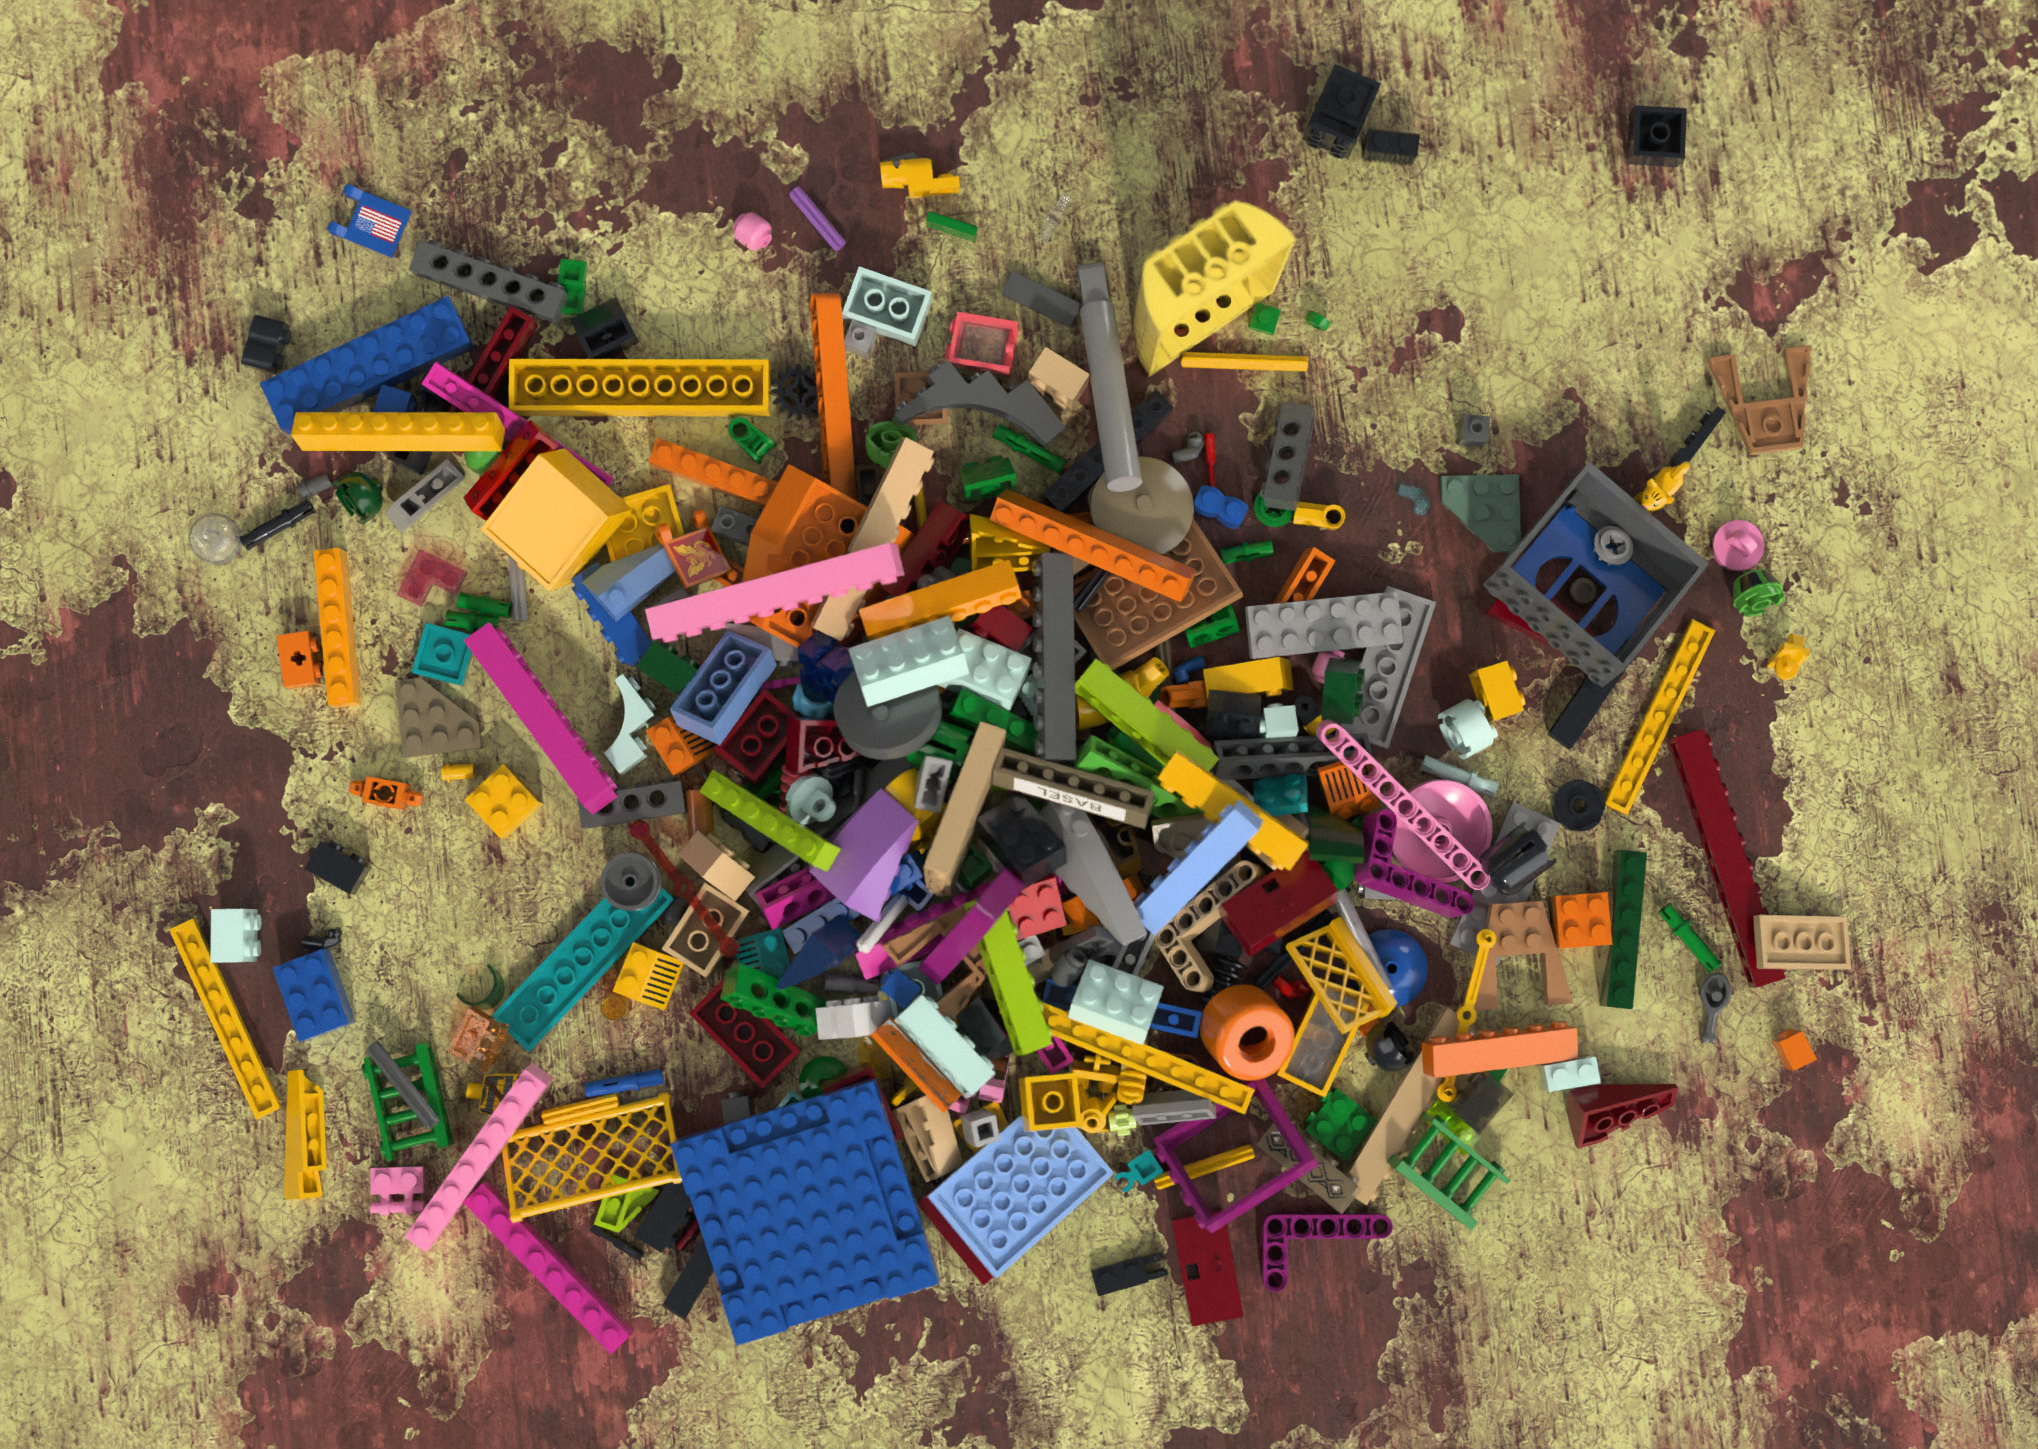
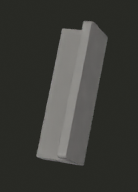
M1187 1090L1144 1093L1143 1101L1138 1106H1132V1116L1139 1125L1215 1119L1216 1102Z

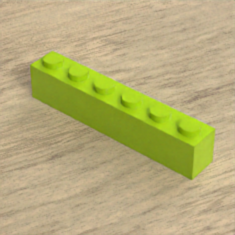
M1095 659L1076 682L1075 693L1164 766L1176 750L1185 754L1207 771H1210L1219 760L1211 748L1199 743L1190 731L1182 729L1177 725L1169 714L1161 712L1156 708L1148 697L1134 690L1127 680L1118 677L1106 663Z
M715 770L711 771L699 791L803 860L828 872L841 850L731 778Z
M978 899L964 903L966 913ZM1008 907L977 945L1015 1055H1025L1051 1045L1052 1031L1049 1024L1044 1021L1042 1015L1043 1005L1041 1000L1035 995L1033 989L1035 986L1034 978L1025 966L1026 955L1023 948L1018 945L1016 939L1017 929L1012 921L1010 922L1007 913Z

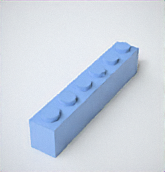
M1240 800L1233 806L1228 804L1220 812V820L1216 824L1211 821L1202 831L1203 837L1198 842L1195 839L1191 841L1184 850L1186 854L1181 859L1176 857L1167 867L1169 872L1164 877L1161 874L1158 875L1150 885L1152 889L1147 894L1142 892L1133 902L1143 926L1153 935H1156L1259 831L1263 820Z

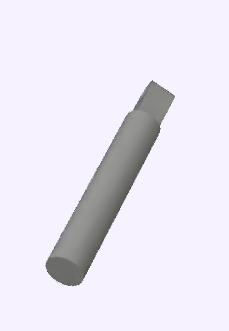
M1103 262L1077 265L1083 305L1080 309V317L1107 488L1115 492L1129 491L1142 484V476L1114 305L1109 301Z

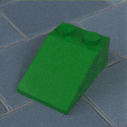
M1002 455L988 458L987 463L978 465V462H970L963 465V469L959 470V476L966 504L999 496L1006 489L1013 492L1016 491L1017 478L1009 457L1003 458Z

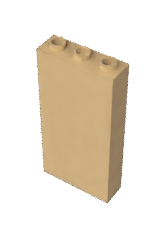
M984 722L979 724L924 865L926 888H929V892L941 897L944 894L952 895L977 830V818L983 815L994 786L993 770L1001 748L1006 749V730Z

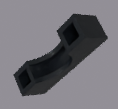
M428 365L418 387L421 394L419 412H448L452 404L422 385L423 380L433 367ZM390 451L387 459L402 468L423 475L433 451Z

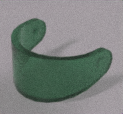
M490 963L487 964V967L493 974L494 985L492 991L484 1000L472 1003L461 993H456L463 1003L474 1009L488 1010L494 1008L503 998L505 990L504 981L499 972Z

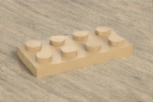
M1753 916L1757 969H1851L1847 917Z

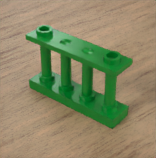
M431 1042L415 1045L416 1051H413V1054L393 1060L399 1068L414 1064L420 1066L422 1076L419 1077V1080L412 1081L411 1083L417 1091L422 1090V1092H426L427 1103L438 1116L440 1122L434 1128H431L429 1132L397 1140L393 1138L391 1125L418 1117L412 1109L388 1114L385 1099L399 1096L400 1094L394 1086L382 1089L379 1073H382V1071L371 1057L364 1058L362 1072L364 1078L369 1080L382 1141L379 1143L382 1156H386L387 1161L398 1158L397 1150L429 1142L438 1143V1148L454 1144Z
M1424 1113L1422 1117L1432 1125L1407 1157L1403 1156L1402 1159H1399L1393 1154L1387 1163L1463 1225L1473 1230L1478 1222L1471 1215L1473 1213L1472 1209L1496 1178L1507 1185L1511 1180L1503 1175L1506 1170L1498 1163L1492 1161L1490 1164L1446 1128L1449 1125L1447 1121L1437 1114L1433 1118L1429 1114ZM1442 1132L1450 1139L1449 1143L1429 1169L1419 1175L1414 1170L1416 1167L1415 1163L1438 1133ZM1458 1147H1460L1469 1154V1157L1445 1188L1441 1187L1438 1190L1433 1186L1436 1182L1434 1178ZM1480 1163L1488 1172L1464 1203L1455 1204L1452 1201L1455 1197L1453 1196L1454 1192L1475 1165Z

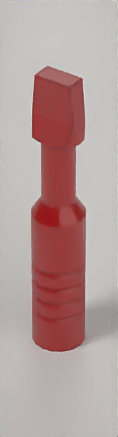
M1213 433L1204 434L1205 461L1208 466L1209 486L1215 488V439Z

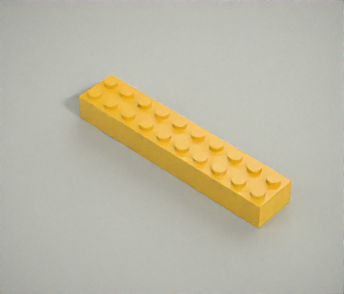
M509 359L508 408L520 416L771 417V364L769 359Z

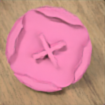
M1743 520L1729 521L1722 525L1713 535L1711 543L1713 557L1720 566L1729 571H1744L1753 567L1761 559L1765 545L1763 536L1758 528Z

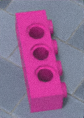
M809 867L755 893L761 910L772 930L837 898L810 873Z

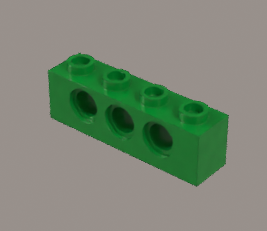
M742 963L726 970L720 999L729 1002L732 1007L746 1009L756 1017L770 1019L778 1026L796 1030V1033L799 1035L811 1036L818 1032L816 1008L826 1007L828 1000L793 985L779 990L776 988L780 981L779 979Z

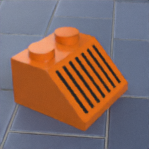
M673 715L646 730L655 748L675 777H678L694 767L695 764L702 762L715 753L716 743L677 726Z
M1341 761L1317 768L1321 798L1326 811L1346 820L1352 816L1364 812L1368 813L1381 807L1380 799ZM1370 763L1364 765L1361 771L1362 775H1368L1372 771V765Z

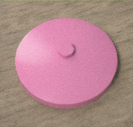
M1448 779L1425 781L1408 790L1407 792L1480 863V856L1490 848L1493 833L1491 815L1482 798L1466 785ZM1408 799L1402 800L1399 803V811L1405 810L1408 807ZM1396 815L1397 828L1392 853L1403 868L1443 883L1461 879ZM1426 817L1418 819L1416 823L1417 828L1425 826ZM1444 835L1436 837L1435 846H1440L1444 842ZM1462 853L1454 855L1452 860L1454 864L1461 861Z

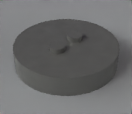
M854 670L845 678L837 691L834 701V715L844 740L853 750L869 758L881 760L896 759L915 752L931 739L941 720L942 701L937 686L933 685L867 707Z

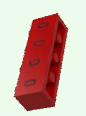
M529 420L463 497L470 510L487 521L538 454L554 451L558 447L551 435L532 420Z

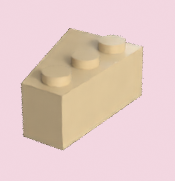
M926 1094L892 1110V1114L926 1182L939 1178L963 1164L948 1110L942 1113Z

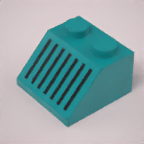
M778 928L732 941L738 964L742 963L781 980L792 963L787 941L782 934L784 929Z

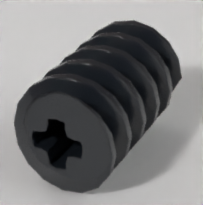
M1222 955L1224 958H1215L1214 961L1220 967L1210 969L1215 975L1213 986L1210 990L1204 992L1207 995L1206 997L1198 996L1197 1000L1207 1005L1220 991L1237 985L1234 979H1243L1238 969L1247 970L1248 967L1225 955Z

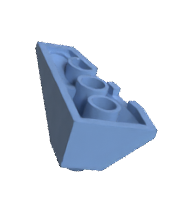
M660 543L601 566L584 580L582 584L617 622L677 572L664 546Z

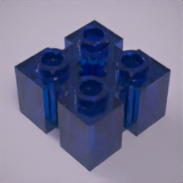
M818 630L797 647L798 661L803 665L800 669L801 684L815 693L822 692L824 698L834 704L839 687L855 669L848 648L842 644L838 647V643L833 637L827 636Z

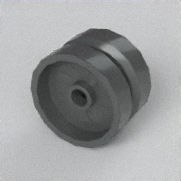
M629 852L619 854L608 861L602 870L600 880L602 893L607 901L618 909L629 911L646 909L652 905L659 897L663 884L661 870L653 860L645 855ZM633 877L635 884L631 887L627 885V880H631Z

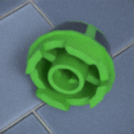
M1766 569L1748 571L1733 582V606L1738 609L1739 614L1744 612L1745 617L1764 614V608L1773 603L1779 606L1784 601L1783 586Z

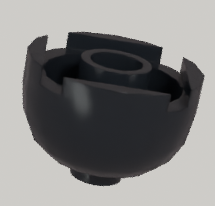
M1384 1018L1368 1032L1365 1041L1367 1049L1365 1056L1372 1066L1377 1065L1380 1069L1388 1072H1398L1413 1064L1415 1055L1413 1051L1408 1053L1406 1045L1410 1043L1400 1028L1393 1021L1387 1023L1388 1018Z

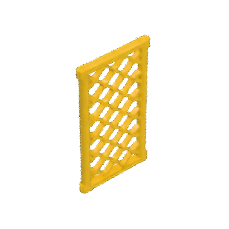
M669 1092L659 1093L657 1097L567 1120L516 1130L502 1149L512 1223L523 1221L524 1217L669 1182H674V1184L682 1182L671 1146H666L659 1142V1139L666 1130L669 1131L670 1143L677 1139ZM664 1106L666 1122L655 1117L658 1107ZM643 1111L648 1118L642 1127L637 1128L630 1124L632 1113ZM618 1117L622 1125L615 1134L604 1130L607 1119ZM653 1120L663 1125L656 1137H651L644 1132L648 1124ZM592 1123L596 1128V1132L590 1140H585L578 1136L581 1125ZM625 1127H630L637 1131V1134L630 1143H625L619 1139V1135ZM566 1129L571 1136L566 1144L561 1147L555 1144L553 1139L555 1132ZM600 1133H605L611 1137L610 1142L603 1150L593 1145V1142ZM541 1136L545 1143L539 1152L534 1153L529 1150L527 1145L530 1142V1138ZM640 1136H645L652 1140L648 1149L643 1153L634 1148V1144ZM575 1139L585 1143V1147L578 1156L567 1151ZM515 1142L519 1146V1150L510 1159L508 1143ZM615 1142L626 1146L625 1151L618 1159L608 1154L609 1149ZM549 1145H553L560 1150L552 1162L542 1158L543 1152ZM656 1145H660L667 1150L659 1162L648 1157ZM590 1148L600 1152V1156L593 1165H589L582 1160ZM524 1151L534 1156V1159L527 1168H522L516 1164V1160ZM630 1151H634L641 1156V1159L634 1168L623 1164L624 1158ZM564 1154L574 1159L573 1164L567 1171L556 1167V1164ZM672 1154L675 1170L668 1172L663 1164L669 1155ZM605 1157L615 1162V1165L608 1174H603L597 1170V1166ZM539 1160L549 1165L542 1177H537L531 1173V1169ZM648 1160L655 1164L656 1168L654 1169L653 1176L642 1178L638 1173V1169L644 1161ZM578 1164H583L589 1168L588 1173L581 1181L571 1176L572 1171ZM512 1167H517L523 1171V1174L515 1184ZM618 1167H624L630 1171L627 1182L616 1184L612 1179V1175ZM552 1170H557L563 1174V1178L556 1187H552L545 1182ZM593 1173L604 1177L601 1188L590 1190L586 1186V1182ZM527 1176L537 1180L536 1186L530 1193H526L519 1188ZM567 1179L578 1183L574 1195L565 1197L560 1192V1188ZM545 1185L552 1190L549 1201L539 1203L534 1198V1195L540 1186ZM517 1191L526 1196L523 1207L517 1208L515 1194Z

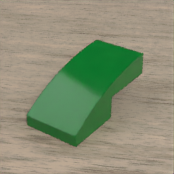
M561 259L557 283L564 287L563 290L569 296L565 307L562 309V314L578 316L583 313L587 280L586 261Z

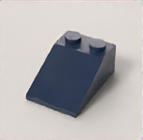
M838 914L811 934L776 985V988L781 990L824 973L832 966L837 968L845 957L850 958L858 949L856 943L862 934Z

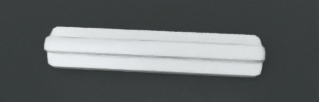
M895 894L881 911L883 914L880 922L873 921L856 943L860 952H870L906 907L908 901L904 894Z

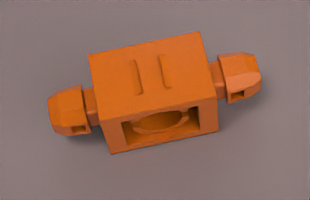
M367 776L366 781L353 780L350 782L348 789L351 794L361 796V802L406 810V804L408 806H421L424 798L422 793L410 790L411 785L394 780L390 781L385 778L379 779ZM388 786L391 792L396 793V797L390 796L389 799L383 800L381 794H377L376 790L382 791L384 787Z

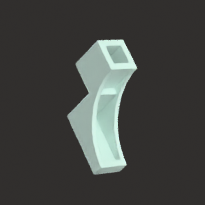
M622 674L615 679V682L619 686L624 700V722L617 739L604 754L619 774L624 775L648 757L644 752L647 746L639 736L634 738L633 735L657 718L653 712L657 708L648 696L643 699L638 692L641 687L633 676L627 678V676Z

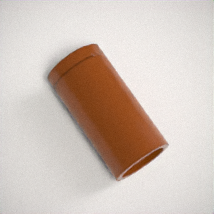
M701 789L685 791L689 840L697 830L705 836L709 833L715 836L712 800L700 793Z

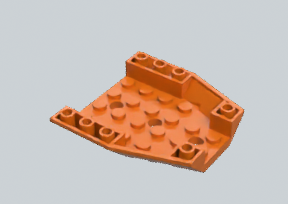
M788 464L751 531L742 583L845 555L868 507ZM850 518L854 522V529L850 533H843L840 529L842 520ZM898 524L897 528L900 529V532L894 544H897L901 558L916 534ZM881 581L876 582L871 590H866L862 598L865 600L863 608L886 601L890 593L880 588L882 586ZM807 601L798 603L799 608L790 611H783V608L775 609L774 615L759 618L758 614L749 616L751 623L826 663L864 629L860 613H855L851 623H854L853 629L848 638L843 637L842 641L813 628L810 625L821 602L808 605ZM795 610H800L804 614V620L799 625H793L790 622V615Z

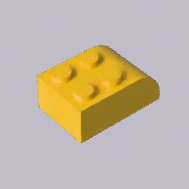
M915 768L899 775L884 789L919 820L907 852L903 853L902 857L917 849L947 808L944 802L941 813L914 808L916 775L918 773Z

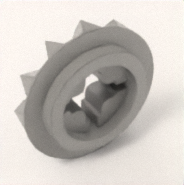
M1615 526L1604 527L1597 532L1592 541L1595 546L1593 551L1597 552L1599 560H1604L1608 566L1612 564L1620 566L1632 556V540L1621 528ZM1609 543L1619 546L1614 551L1613 549L1606 548Z

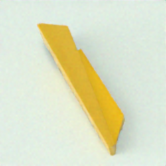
M303 1070L288 1071L285 1200L323 1197L318 1171L327 1170L323 1090L317 1084H312L303 1075Z

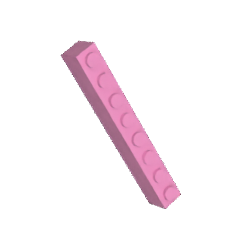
M533 1062L522 1072L404 1236L406 1239L424 1252H427L432 1247L553 1080L552 1076Z

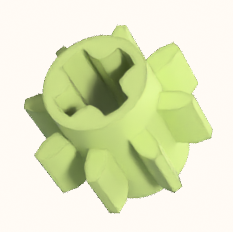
M1125 1103L1113 1105L1114 1111L1108 1112L1110 1132L1117 1131L1118 1136L1131 1135L1130 1129L1136 1128V1120L1132 1116V1108L1127 1109Z

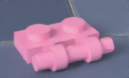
M425 1166L370 1168L371 1195L381 1194V1202H371L370 1212L381 1213V1215H390L392 1212H404L405 1215H414V1212H422L425 1209V1202L415 1201V1193L426 1192ZM391 1194H405V1201L391 1202Z

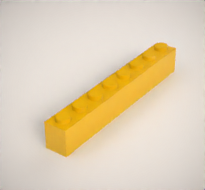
M296 412L291 436L302 451H502L505 427L496 412Z

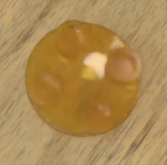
M865 1035L861 1038L856 1052L859 1063L862 1064L868 1061L876 1078L881 1080L892 1078L903 1071L871 1035Z

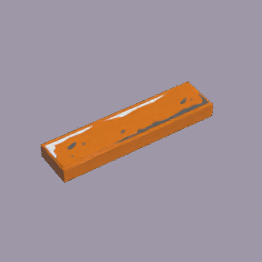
M891 1017L886 1019L871 1034L875 1041L942 1113L947 1111L962 1095Z

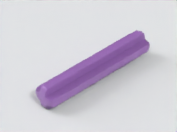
M801 187L794 188L789 193L790 198L835 251L840 250L845 245V240Z

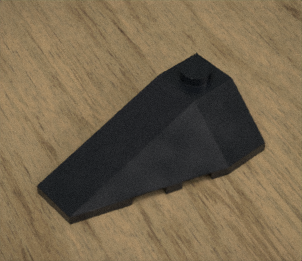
M1241 852V861L1258 864V859L1253 854ZM1252 869L1248 870L1247 879H1250L1252 876ZM1232 885L1228 886L1227 895L1231 894ZM1212 900L1207 905L1208 911L1212 908ZM1221 917L1191 941L1195 948L1236 958L1241 956L1242 946Z

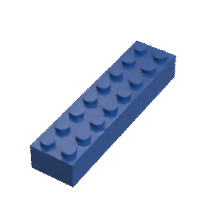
M446 296L261 382L260 385L280 429L291 435L296 412H340L379 394L382 384L394 387L424 373L428 365L433 366L436 361L443 364L476 348L455 303L449 296Z

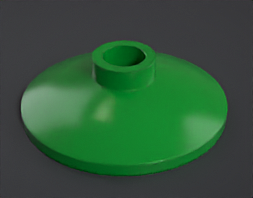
M825 1056L808 1062L799 1076V1090L802 1097L808 1099L824 1094L819 1081L822 1078L829 1080L847 1071L845 1065L835 1058Z

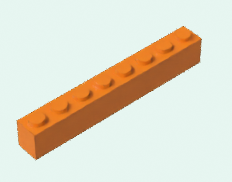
M1006 489L997 497L990 521L1179 602L1188 593L1196 573V569L1009 489Z

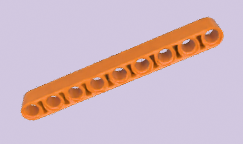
M812 293L810 297V312L824 483L857 501L841 298L839 293ZM850 518L842 520V522H853Z

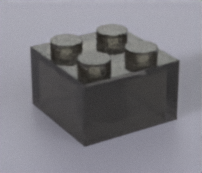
M1488 1071L1471 1073L1467 1078L1469 1083L1463 1090L1460 1088L1457 1090L1455 1099L1449 1105L1452 1111L1478 1134L1514 1095Z

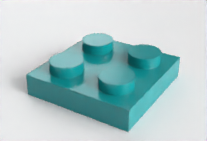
M425 623L411 673L464 686L473 653L463 640L468 638L470 634Z
M1290 774L1285 777H1266L1255 780L1254 803L1272 816L1308 812L1306 774Z

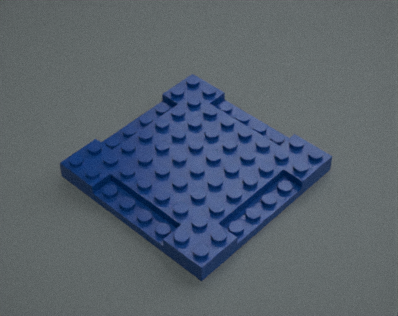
M875 1078L673 1140L670 1144L686 1195L690 1196L721 1290L720 1298L736 1346L787 1331L789 1327L886 1297L892 1299L939 1284L940 1276Z

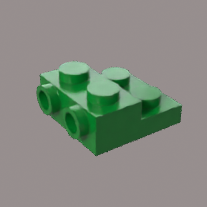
M1334 1087L1332 1091L1329 1089L1326 1097L1322 1096L1319 1101L1322 1104L1317 1111L1311 1110L1303 1121L1306 1125L1303 1129L1346 1162L1377 1120Z

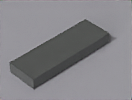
M1012 271L1002 292V296L1070 329L1082 306L1081 303Z

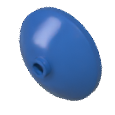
M1384 929L1370 933L1368 935L1393 986L1390 992L1397 1001L1395 1007L1409 1003L1421 992L1427 980L1428 963L1422 947L1410 935L1398 930ZM1391 963L1396 967L1395 972L1392 974L1387 971V966ZM1351 979L1356 991L1359 992L1360 986L1355 980Z

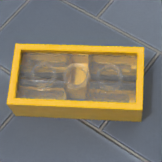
M1326 988L1328 998L1338 1001L1340 992ZM1313 991L1294 1030L1292 1052L1284 1065L1276 1071L1277 1075L1320 1096L1326 1097L1358 1027L1341 1034ZM1344 994L1342 1003L1356 1007L1357 998ZM1362 1000L1360 1009L1367 1011L1370 1002ZM1344 1010L1340 1011V1016L1345 1024L1353 1021V1013Z

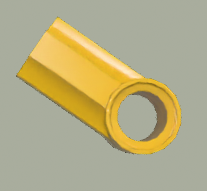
M1298 502L1297 510L1294 512L1293 524L1336 530L1343 525L1345 512L1338 505L1329 506ZM1330 511H1336L1340 515V521L1336 524H1331L1327 521L1326 514Z

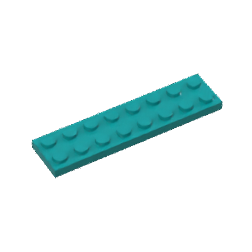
M633 877L631 880H627V885L632 887L635 884ZM662 887L657 900L648 908L638 911L618 909L604 898L497 1009L492 1017L528 1052H531L625 954L632 943L636 942L675 900L674 897Z

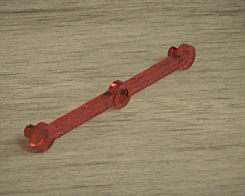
M643 820L634 821L630 827L631 836L641 840L673 881L675 894L688 901L717 939L720 953L726 957L735 956L740 949L739 942L735 938L728 937L695 894L694 883L690 879L682 877L650 835L649 824ZM687 884V890L682 892V885Z

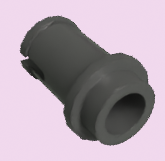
M327 472L307 481L302 479L301 483L297 484L302 497H309V499L312 498V495L333 487Z

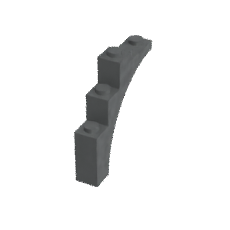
M950 361L943 365L941 362L934 365L928 371L930 375L926 380L930 388L927 385L922 387L914 394L916 398L910 403L904 401L894 409L896 413L892 419L899 428L912 419L933 411L951 408L976 409L995 414L1014 423L1028 433L1041 447L1050 443L1066 428L1028 379L1023 383L1017 381L1007 389V394L989 370L983 374L980 371L968 379V385Z

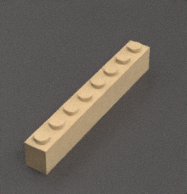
M906 437L901 438L845 555L895 542L900 532L897 526L901 518L905 520L911 509L909 502L913 495H918L923 482L920 479L924 471L929 472L933 465L934 458L932 454L934 451ZM856 588L847 590L848 595L838 598H832V595L824 596L823 602H821L810 626L840 641L843 640V637L848 638L854 626V623H851L855 613L859 614V609H862L865 604V600L862 598L866 590L857 592Z
M1443 1007L1423 1042L1431 1041L1433 1036H1447V1039L1455 1038L1458 1026L1456 1012ZM1474 1023L1470 1024L1468 1033H1471V1036L1475 1032L1472 1030L1475 1025ZM1422 1044L1415 1054L1414 1063L1405 1070L1377 1117V1122L1368 1132L1346 1171H1349L1359 1179L1356 1185L1362 1190L1355 1198L1365 1205L1369 1201L1373 1202L1380 1192L1378 1185L1383 1178L1386 1180L1393 1170V1167L1387 1161L1393 1154L1398 1157L1403 1154L1407 1147L1405 1140L1410 1133L1414 1134L1421 1123L1418 1118L1423 1110L1425 1112L1429 1110L1434 1101L1432 1095L1437 1086L1444 1080V1077L1434 1078L1423 1073Z

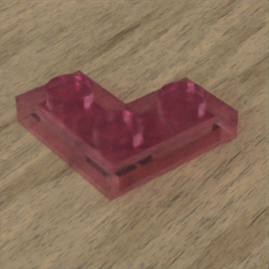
M419 549L397 596L422 607L433 585L457 595L468 572Z

